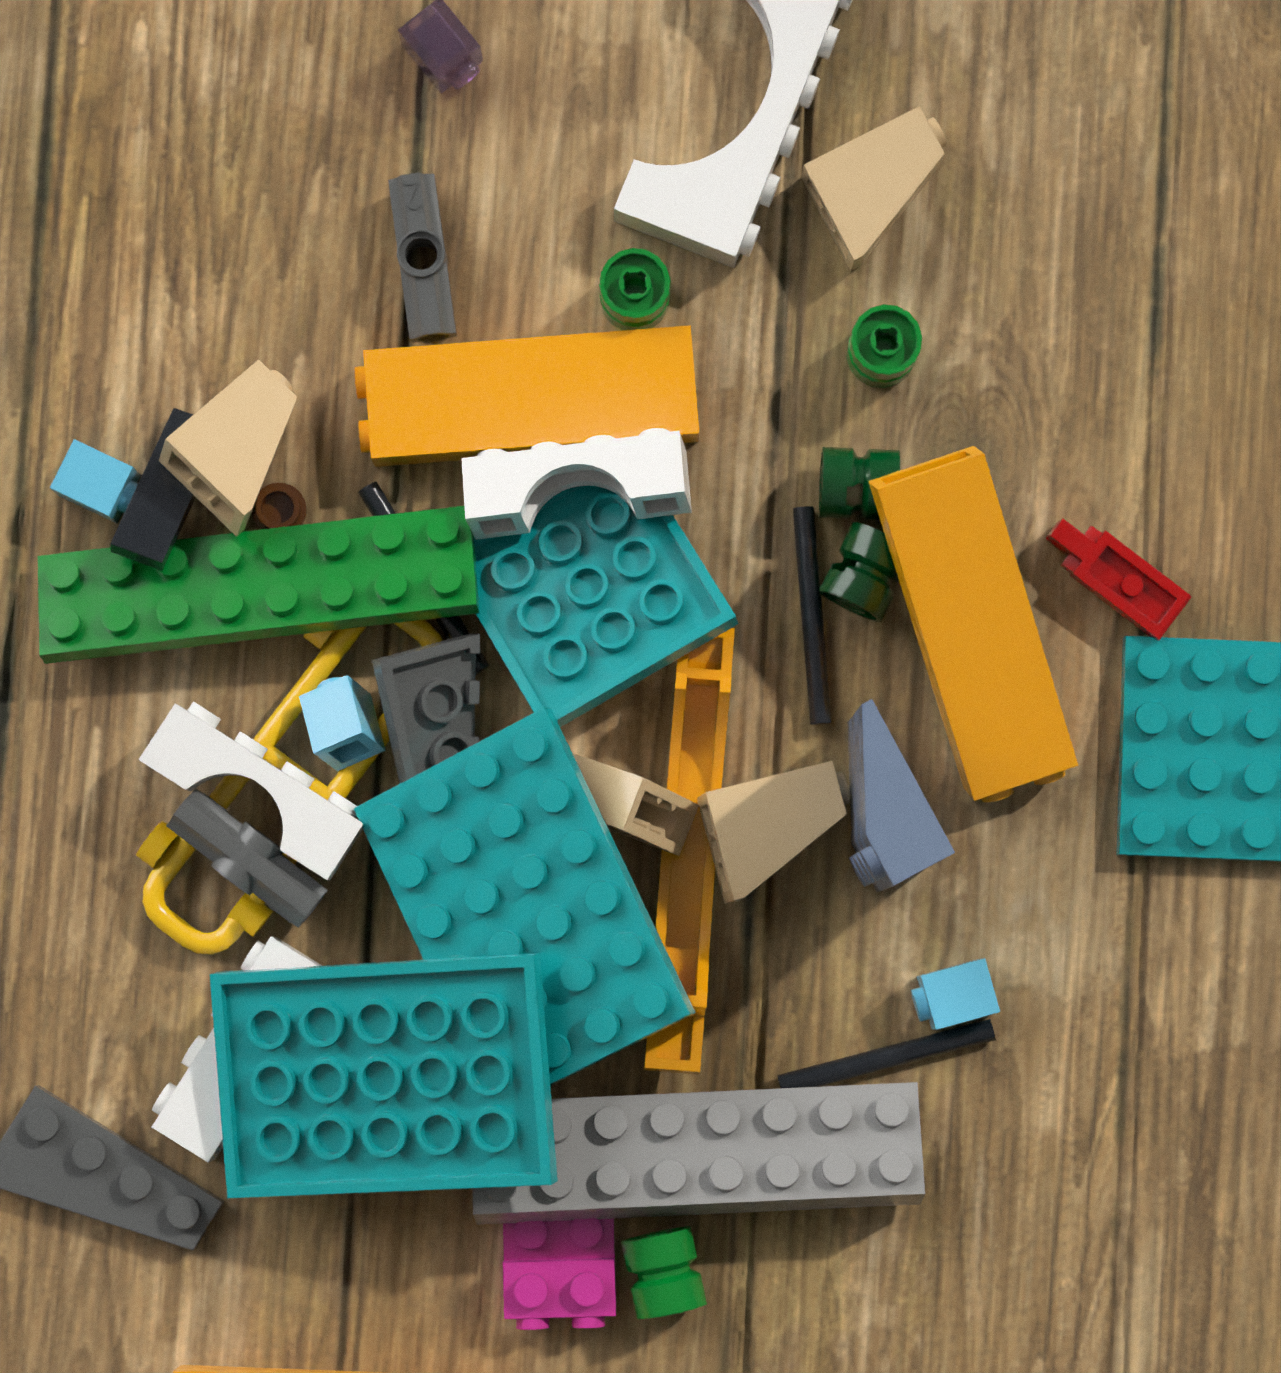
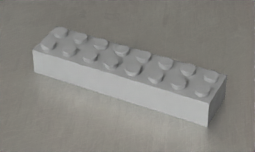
M918 1083L551 1099L558 1181L553 1185L472 1188L473 1215L477 1225L524 1221H570L589 1218L613 1219L920 1205L925 1196Z

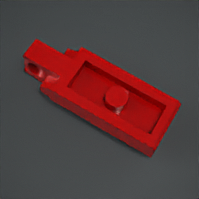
M1062 518L1045 538L1067 556L1061 566L1071 573L1069 576L1149 637H1154L1158 641L1192 598L1189 593L1106 530L1100 532L1093 526H1090L1085 534H1083Z

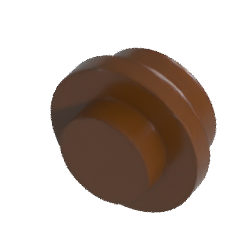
M272 483L262 488L252 509L254 522L260 530L303 525L307 515L304 497L295 487L286 483Z

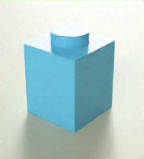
M74 439L50 489L58 496L118 523L122 513H125L141 475L134 467Z
M348 675L326 679L316 689L299 696L313 753L336 771L386 751L371 694Z
M985 958L916 976L919 988L911 990L919 1021L929 1020L933 1030L1000 1012Z

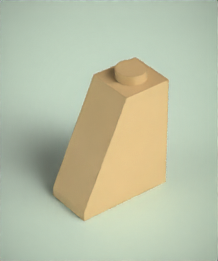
M920 106L803 166L801 178L850 271L859 268L942 163L945 154L942 148L947 146L945 135L934 117L926 119Z
M258 359L165 439L159 462L236 537L246 527L297 400L291 384L280 372L276 370L270 371Z
M573 753L609 830L680 856L699 807L698 804L641 776Z
M833 761L708 791L697 798L724 903L728 904L745 898L847 814L844 806L850 802L847 781L842 772H835Z

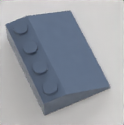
M871 699L863 703L847 722L851 844L856 854L849 857V861L862 885L865 887L873 883L876 891L879 892L954 854L955 851L875 703Z

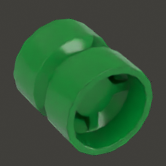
M637 248L619 251L608 259L601 271L599 291L603 313L613 326L621 330L648 329L655 327L662 321L669 307L671 282L667 267L662 260L646 249Z
M883 304L868 309L859 316L848 341L846 357L852 373L859 381L870 387L887 388L898 385L908 377L921 351L922 334L919 324L910 312L899 306Z
M691 1226L659 1230L621 1241L627 1271L638 1275V1281L631 1287L637 1319L668 1316L707 1305L701 1273L690 1269V1264L697 1258Z

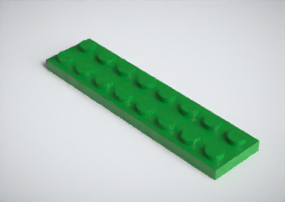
M465 506L244 531L237 537L233 533L177 539L163 571L112 553L111 547L37 556L39 656L44 664L480 613L474 535L465 519Z

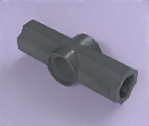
M420 172L400 175L397 178L388 180L397 244L396 256L400 266L409 339L411 343L444 341L448 338L456 337L457 331L436 178L434 174H422ZM420 247L431 248L437 253L435 263L430 268L424 270L415 269L408 264L410 254Z
M196 788L182 802L166 825L213 862L211 866L223 877L248 895L254 893L267 903L272 910L298 928L312 914L328 892L324 886L283 856L284 852L280 851V847L248 822L245 821L242 824L230 815L225 808Z

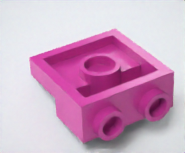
M589 1218L548 1222L524 1221L503 1224L504 1319H516V1329L550 1328L549 1318L572 1317V1328L605 1327V1316H616L614 1218Z

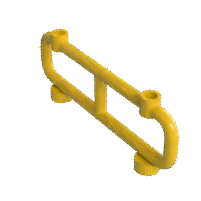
M426 620L394 623L414 638L421 646L442 641L441 635ZM366 627L304 634L303 637L321 651L253 738V740L268 749L263 756L264 760L280 770L288 761L313 777L314 781L309 788L327 800L333 791L346 798L379 754L339 770L327 786L275 746L302 712L299 696L316 689L322 681L328 678ZM383 712L378 719L384 746H386L390 739ZM236 775L224 776L209 797L227 810L250 778ZM161 821L136 853L138 858L153 868L143 886L142 902L148 918L157 928L174 941L196 954L213 955L227 950L239 939L244 931L254 937L273 913L265 905V902L254 893L251 895L244 893L222 925L210 933H204L195 929L170 910L164 900L165 891L196 849L166 826L167 823ZM285 853L282 854L283 856H285L287 859H289V860H290L291 862H293L294 864L297 863L296 860H294L293 858H291V857L288 856L287 854H285Z

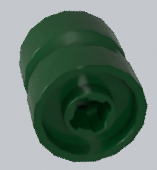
M822 447L819 477V518L849 519L855 511H860L865 520H880L868 481L900 471V451L869 449L863 457H858L853 448Z
M852 522L839 549L843 561L842 563H832L818 592L831 602L854 614L881 623L895 596L890 585L892 582H899L884 532L865 524Z

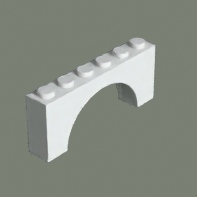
M746 0L761 21L771 54L770 83L760 108L747 127L732 142L703 159L679 165H655L634 159L614 207V222L732 268L735 267L740 254L749 257L761 226L752 223L760 204L768 208L770 207L781 178L772 174L779 155L787 158L790 157L800 131V127L792 125L799 106L809 109L816 93L820 78L813 76L812 73L818 58L821 57L828 60L836 43L840 29L833 27L832 23L838 8L848 11L853 0Z

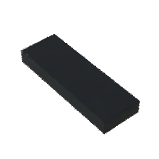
M173 408L110 543L112 553L163 571L196 497L159 462L165 439L192 417L193 414Z

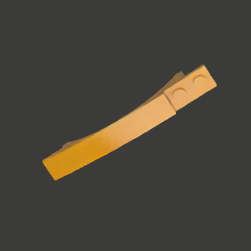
M735 628L725 631L677 659L667 789L698 804L697 798L705 792L722 788ZM699 807L680 856L664 850L661 851L655 926L696 1013L647 1037L644 1070L700 1075L704 1016L708 994L715 865Z

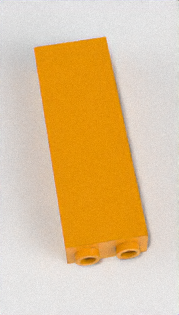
M691 325L363 350L364 366L355 367L357 399H367L368 420H359L358 422L361 453L370 452L371 460L375 467L462 460V458L475 457L479 452L487 449H502L507 452L530 450L533 445L542 442H556L561 445L584 443L586 439L596 435H610L615 438L639 436L642 431L651 428H664L670 432L680 430L683 443L699 441Z
M971 446L868 481L963 788L974 801L982 799L983 802L988 803L1009 797L1014 793V787L1032 781L1036 785H1043L1063 778L1066 775L1065 770L1079 765L985 454L976 447Z

